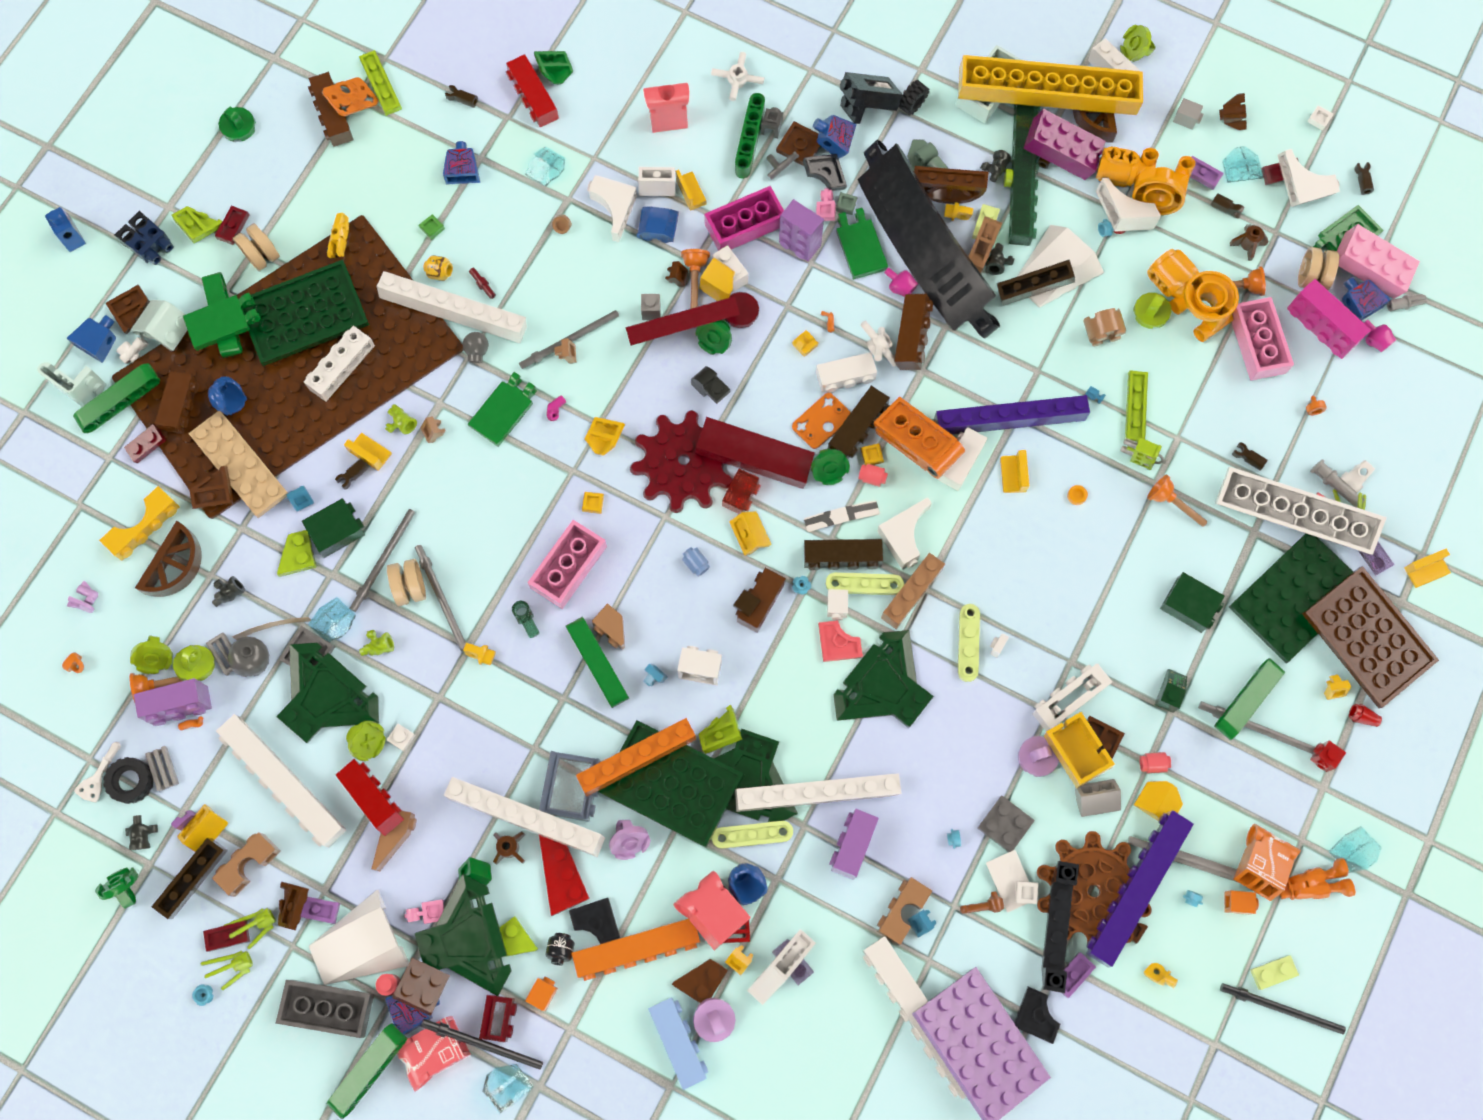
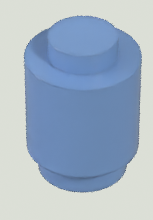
M690 547L683 553V562L698 577L710 568L708 560L697 547L694 549Z

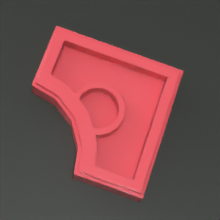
M838 620L818 623L823 662L863 657L860 637H852L846 634L841 629Z

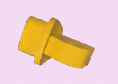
M955 202L954 205L946 203L944 217L952 218L951 221H954L955 218L969 220L973 215L974 208L959 206L958 202Z
M466 643L463 649L467 656L478 659L479 665H482V663L491 665L496 651L488 649V645L478 647Z
M1151 963L1143 973L1150 980L1162 986L1167 984L1174 989L1178 983V979L1171 976V971L1168 970L1167 972L1159 963ZM1154 970H1158L1160 973L1155 974Z

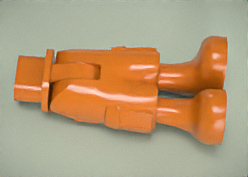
M1338 858L1334 861L1333 867L1324 871L1322 868L1316 867L1288 878L1285 890L1279 895L1281 899L1290 898L1291 900L1329 898L1333 892L1352 897L1355 896L1356 891L1354 883L1350 878L1330 884L1325 881L1348 876L1349 870L1345 859Z

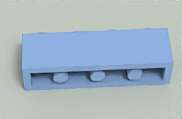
M671 997L648 1008L682 1089L685 1090L707 1079L706 1073H709L704 1060L699 1061L697 1053L700 1050L696 1041L690 1040L688 1033L691 1032L687 1020L682 1021L679 1013L683 1011L678 1000L674 1001Z

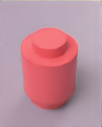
M862 464L858 479L863 480L862 482L881 487V484L886 483L888 473H885V468L871 464Z
M1165 752L1145 753L1140 756V769L1147 774L1168 772V768H1171V758Z
M395 974L381 975L376 981L377 992L384 996H392L400 982V978Z

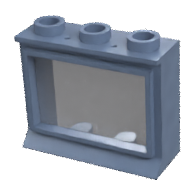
M551 751L539 810L553 816L589 822L590 817H594L596 805H593L594 797H598L599 792L597 791L586 796L576 775L600 763V759Z

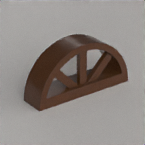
M1073 110V116L1078 127L1107 143H1113L1117 135L1114 113ZM1086 113H1101L1094 122L1086 115Z
M915 166L914 169L917 178L931 201L945 204H954L955 202L962 204L980 198L987 190L989 174L987 171Z
M176 520L135 586V589L141 593L153 597L173 595L186 588L196 577L202 560L201 547L196 536L182 523ZM187 536L189 542L181 544ZM190 549L187 566L172 559L175 553ZM168 564L183 571L180 576L168 583L165 573ZM160 579L161 586L155 587L158 580Z

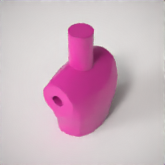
M887 268L884 272L892 279L889 289L895 294L905 297V294H911L918 286V283L907 270L896 274L892 269Z
M1369 320L1364 322L1371 329L1365 338L1369 346L1383 352L1397 340L1387 325L1382 324L1375 327Z

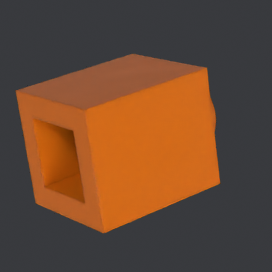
M1234 890L1224 892V913L1256 914L1259 900L1256 898L1255 892Z
M546 976L543 979L537 978L525 1001L542 1011H546L558 990V987L554 986L556 982Z

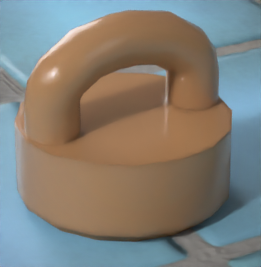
M562 214L557 215L552 222L553 229L559 234L567 233L572 226L568 216Z

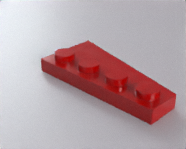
M539 835L551 916H554L590 898L568 846Z

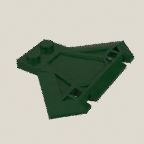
M910 630L883 632L879 637L883 643L879 647L873 644L843 681L846 689L843 692L837 689L833 694L837 721L892 715L907 728H910L933 699V695L917 684ZM889 647L893 649L890 654L885 652ZM854 692L857 696L852 700L849 696Z
M317 642L289 644L291 701L276 717L305 743H309L323 727L358 725L368 720L379 723L378 696L374 692L369 696L363 692L367 686L329 652L325 656L320 654L319 651L322 648ZM313 658L318 662L315 666L310 662ZM357 698L363 702L360 706L355 702Z
M741 728L742 740L736 742L735 748L714 758L744 773L737 789L784 784L773 763L780 741ZM735 794L726 809L759 821L762 815L769 818L768 822L785 821L798 814L795 806L772 808V810L761 809L737 812Z
M463 874L436 926L414 933L423 963L438 970L448 968L490 993L499 996L512 969L510 964L503 965L501 957L507 956L506 948L493 903L486 904L484 898L490 892L487 886ZM473 899H476L478 907L474 908ZM492 960L494 961L495 968L493 969L491 968L490 961Z

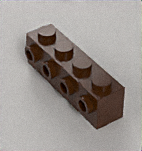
M329 71L308 78L310 86H308L311 97L315 96L316 99L313 101L316 111L321 113V115H318L321 126L326 128V130H323L326 140H330L333 147L353 141L354 139L346 116L339 115L322 94L325 87L334 85Z
M905 294L894 363L899 370H921L922 363L925 362L924 349L928 344L927 331L931 325L930 312L933 311V302L927 294Z

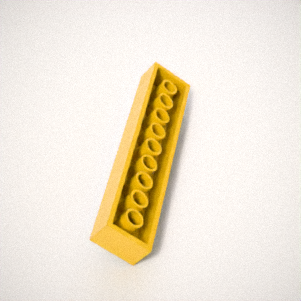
M963 55L959 66L958 99L1137 115L1143 104V71Z

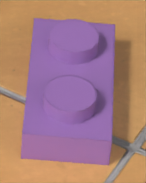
M1192 155L1196 164L1190 177L1214 190L1224 173Z
M308 897L303 906L301 917L335 924L341 903Z
M1078 952L1064 968V971H1067L1065 993L1062 994L1066 998H1070L1096 968L1081 952Z

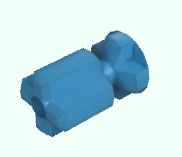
M1090 386L1085 393L1092 400L1097 398L1098 404L1106 396L1105 394L1099 395L1100 391L1093 386Z

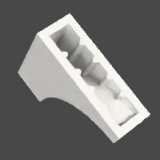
M1292 149L1277 154L1291 207L1340 192V184L1335 174L1318 175L1308 171L1298 162Z
M595 175L593 181L589 182L587 191L590 194L591 200L601 204L610 213L613 219L612 241L620 242L637 198L636 187Z
M1102 178L1096 193L1114 231L1153 230L1161 216L1154 203L1134 200L1120 192L1109 178Z
M928 497L878 526V534L901 569L908 567V569L912 568L918 563L917 560L920 557V553L915 543L914 530L919 518L932 505Z
M800 929L747 991L764 1005L793 973L816 942Z

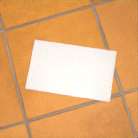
M1016 850L986 862L998 893L1003 898L1007 913L1028 904L1015 902L1016 881L1029 882Z

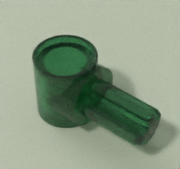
M522 600L516 601L512 606V613L518 624L523 625L529 638L536 637L540 632L532 619L534 617L533 612L527 602ZM520 608L527 609L524 615H518L517 611Z

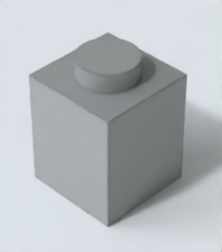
M1183 98L1173 122L1193 130L1195 124H1200L1204 115L1201 113L1203 105Z
M641 294L642 320H653L661 317L660 294Z

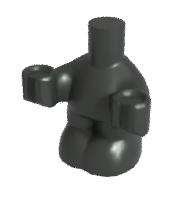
M1004 150L994 152L992 164L985 162L980 167L983 171L987 170L991 173V182L997 181L998 176L1005 172L1007 165L1011 161L1010 154Z
M996 243L995 248L991 250L989 262L986 265V271L993 275L1002 274L1005 270L1004 264L1013 265L1015 260L1011 255L1008 258H1004L1002 253L1004 246L1000 243Z
M234 576L229 578L226 585L221 579L216 580L213 586L220 591L214 594L215 599L212 601V604L218 607L222 603L233 601L237 595L245 592V587Z
M142 815L133 816V824L129 828H125V835L129 836L130 839L129 850L149 849L148 834L157 833L158 825L147 826L142 823Z

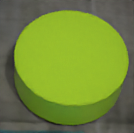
M1005 169L1003 187L1010 188L1013 182V169Z

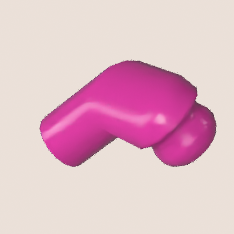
M562 395L547 405V418L550 421H556L559 418V408L566 403Z

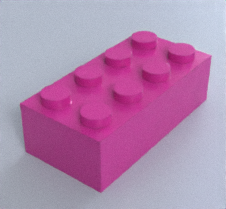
M770 185L705 213L704 223L718 251L727 245L732 250L780 229V215L784 209Z
M1316 279L1300 291L1287 307V310L1290 311L1293 317L1302 322L1306 329L1315 334L1320 342L1327 345L1332 353L1341 359L1354 349L1371 331L1368 326Z

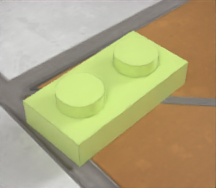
M982 204L972 239L976 240L985 216L997 220L999 208Z
M1291 955L1250 969L1258 990H1263L1299 976Z

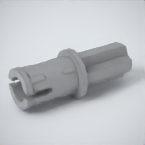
M1404 295L1402 298L1390 299L1387 303V309L1391 312L1399 309L1408 310L1414 306L1424 305L1427 302L1426 295Z

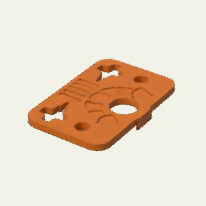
M359 77L338 82L325 87L322 91L325 98L341 116H348L376 106L379 102L375 94ZM340 87H347L350 93L343 92ZM367 96H368L369 98H371V97L373 98L372 102H371V101H367V100L365 101V99L367 98ZM340 105H341L342 107H348V108L346 109V112H345L344 110H340V109H339V108H340Z
M826 393L793 422L792 429L812 449H817L838 431L851 412L833 394ZM825 398H827L828 400H829L830 398L833 399V401H832V404H833V405H832V406L827 405V406L823 407L824 404H825V400H824V399H825ZM808 421L805 425L806 430H797V423L802 424ZM825 423H832L834 429L831 432H826L823 429Z

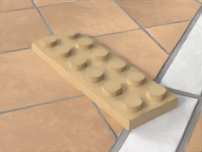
M216 412L188 433L218 470L222 466H227L230 485L257 518H260L287 497L286 494L288 492L222 412Z

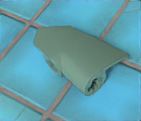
M923 139L912 140L907 157L913 171L915 166L948 168L938 156V151L931 142L927 143Z

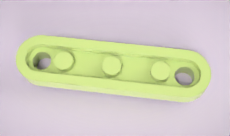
M834 572L827 576L825 585L827 590H848V594L897 595L904 586V581L899 575ZM837 581L839 585L835 587L832 585V582ZM895 583L897 588H891L890 584Z
M974 604L964 605L959 613L958 676L964 682L974 681L979 672L980 610ZM967 611H972L974 615L969 616ZM970 668L972 673L967 674L965 669Z
M787 821L720 827L716 829L712 837V843L719 849L782 843L792 838L793 827ZM782 828L787 831V834L784 836L779 834V830ZM720 835H724L726 837V840L724 842H720L718 840V837Z

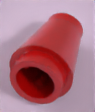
M1354 704L1349 710V718L1353 722L1378 727L1382 722L1380 715L1363 704Z

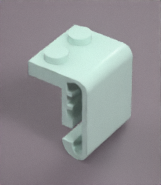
M151 300L131 331L139 337L155 339L167 349L173 351L187 331L183 315L186 314L166 300Z
M43 362L37 367L38 373L81 407L101 394L107 385L88 366H85L73 380L49 362Z

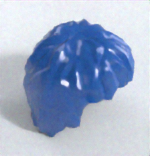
M230 377L218 378L208 390V397L212 406L225 415L239 412L244 407L245 401H247V397L240 385Z
M742 863L734 867L729 874V891L740 905L752 904L768 891L765 876L758 866Z

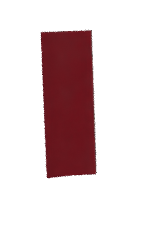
M733 296L625 328L630 346L737 316L740 315L736 298Z
M709 417L705 419L694 452L695 454L804 489L807 484L815 452Z

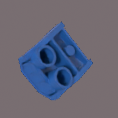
M643 207L637 238H642L645 241L658 239L663 243L674 242L679 211L668 208Z

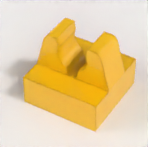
M805 330L792 341V345L805 357L818 346V342Z
M1338 674L1329 676L1330 680L1326 682L1327 688L1324 692L1326 699L1330 700L1347 696L1351 688L1349 681H1342Z
M742 945L735 948L725 961L739 975L743 974L753 958L752 953L748 956L742 953L744 949Z

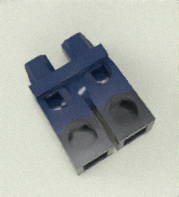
M140 210L128 221L130 226L125 224L114 234L123 246L130 249L146 263L150 262L154 265L161 261V256L158 253L162 249L168 253L174 248L166 233ZM142 218V220L136 225V221ZM129 231V233L123 238V234Z

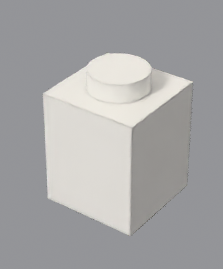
M828 589L827 617H831L832 620L847 618L848 590Z

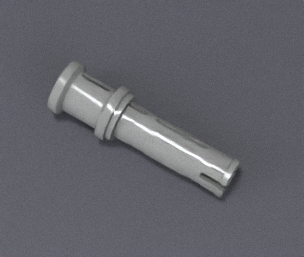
M1321 459L1310 472L1319 476L1323 480V484H1329L1351 505L1357 508L1358 493L1337 476L1336 470L1329 468L1324 463L1325 460Z

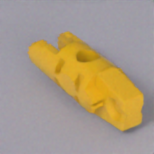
M343 212L336 214L332 225L327 251L328 258H335L336 253L339 257L344 256L349 232V217Z

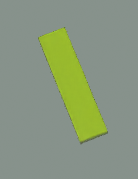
M373 50L360 55L359 59L385 115L387 116L402 110L376 51Z
M1129 370L1125 438L1138 443L1139 439H1145L1148 372Z

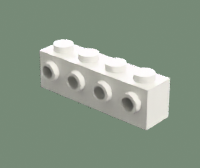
M352 326L350 330L343 334V338L332 346L330 353L319 361L315 370L306 376L304 383L307 388L326 402L373 349L375 345L371 338L355 326Z

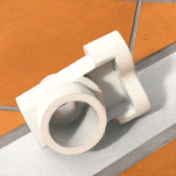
M137 337L132 344L125 341L116 352L121 355L119 358L125 364L129 362L133 364L135 360L140 358L138 353L144 350L149 343L142 337Z
M1363 460L1360 464L1355 465L1349 473L1346 471L1340 479L1358 493L1363 488L1362 484L1373 473L1375 468L1369 462ZM1362 468H1366L1367 470L1365 475H1361L1360 470Z

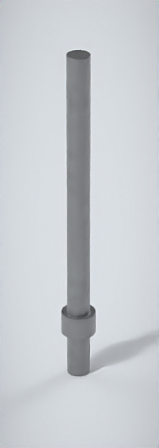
M614 310L563 339L568 338L573 342L619 317V313L617 310ZM561 340L539 352L535 351L530 357L519 362L521 369L533 363L537 364L543 361L542 358L553 353L554 348L561 345Z
M409 509L362 588L359 587L357 590V596L351 604L350 610L356 612L362 601L367 599L370 594L368 591L415 515V511Z
M417 545L414 548L420 559L421 569L425 570L460 650L463 651L466 642L431 567L433 564L430 557L426 556L422 545Z
M1203 701L1198 706L1199 709L1211 713L1213 717L1218 719L1225 712V708L1218 705L1215 707ZM1250 720L1244 726L1314 754L1315 746Z

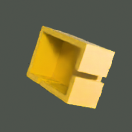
M1082 712L1067 719L1064 724L1060 723L1044 734V738L1076 789L1112 769L1115 765L1106 749L1101 750L1099 754L1097 753V750L1103 744Z

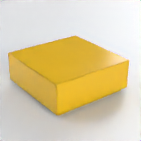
M879 443L861 447L864 465L884 463Z
M584 492L582 512L601 514L604 494Z

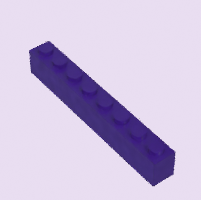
M1087 395L939 410L936 411L933 420L950 434L957 435L960 432L964 433L967 427L976 432L1086 421L1090 414Z
M1173 810L1167 813L1164 812L1160 816L1158 829L1153 830L1149 835L1148 841L1150 842L1147 848L1143 847L1138 855L1139 862L1136 866L1133 865L1127 874L1129 876L1126 884L1123 882L1119 887L1117 900H1113L1107 908L1109 914L1106 919H1101L1096 928L1099 930L1095 937L1092 936L1086 945L1088 948L1086 954L1107 968L1113 967L1194 825V823Z

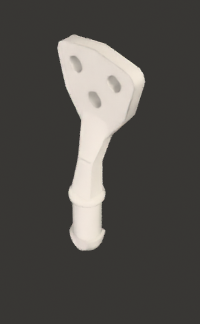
M119 742L111 744L106 755L102 757L101 764L95 774L83 780L75 788L74 792L82 799L94 803L99 801L102 792L103 773L108 765L112 763V759L118 750H120L121 744Z

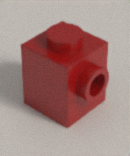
M1328 740L1317 744L1310 760L1318 768L1328 772L1336 769L1346 752Z

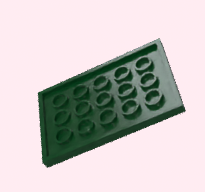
M344 260L251 294L255 305L243 309L245 315L252 309H256L260 315V322L249 325V334L262 366L343 336L352 326L361 329L370 325Z
M1305 533L1247 588L1229 608L1287 664L1318 634L1302 613L1354 571L1318 537Z
M636 720L620 752L659 731ZM685 745L604 787L598 792L707 848L744 773Z

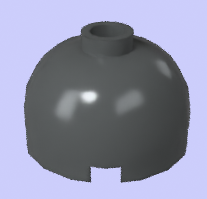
M247 636L239 638L232 644L228 653V661L231 669L236 674L242 677L258 676L269 665L270 655L267 646L261 640Z

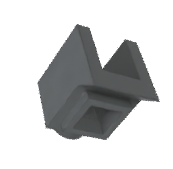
M776 107L766 108L761 123L760 135H764L766 128L775 130L774 138L778 139L783 122V112Z

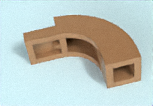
M986 216L983 219L968 256L981 274L1002 225L1001 222Z

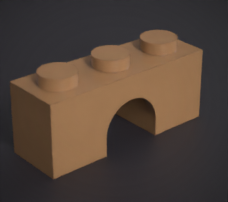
M260 832L252 834L247 839V844L242 849H237L231 855L232 859L215 871L216 874L212 879L228 896L236 897L250 883V880L244 874V867L248 861L255 859L260 865L267 866L281 852L265 834Z
M912 877L908 881L903 880L898 888L901 893L897 899L893 897L887 907L890 909L887 916L882 915L877 923V926L880 927L877 932L898 946L901 945L911 928L901 918L902 908L905 905H913L920 910L932 893L931 889Z

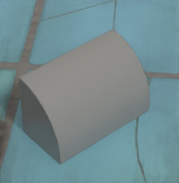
M1115 779L1086 783L1077 789L1075 787L1076 802L1081 817L1121 811V789Z

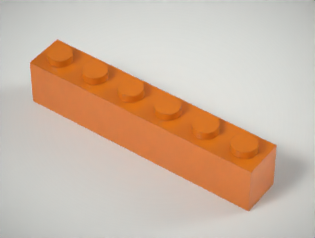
M684 718L578 773L576 777L585 795L589 796L696 740V735L687 718Z
M688 918L573 952L572 957L577 977L587 981L596 978V973L604 972V975L617 972L616 967L624 965V968L628 969L637 966L636 962L640 960L648 963L657 960V955L665 954V957L677 954V949L685 948V951L698 948L697 944L701 942L697 929Z

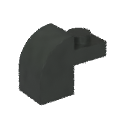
M705 366L691 378V385L703 397L708 395L716 404L730 393V388L708 366Z

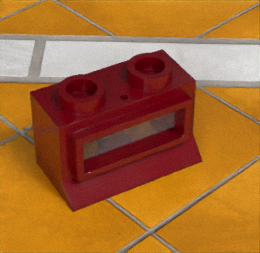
M486 995L479 1039L508 1042V1038H512L514 1025H511L512 1016H515L517 1012V1003H514L515 998Z

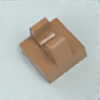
M568 338L561 340V345L554 348L555 356L558 355L559 359H565L569 364L577 363L576 345Z
M433 416L425 418L420 427L428 444L435 442L446 431L445 428H438L441 420L434 419Z

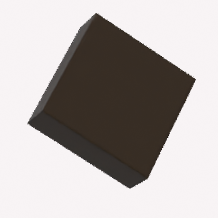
M744 589L733 604V607L750 617L761 600Z

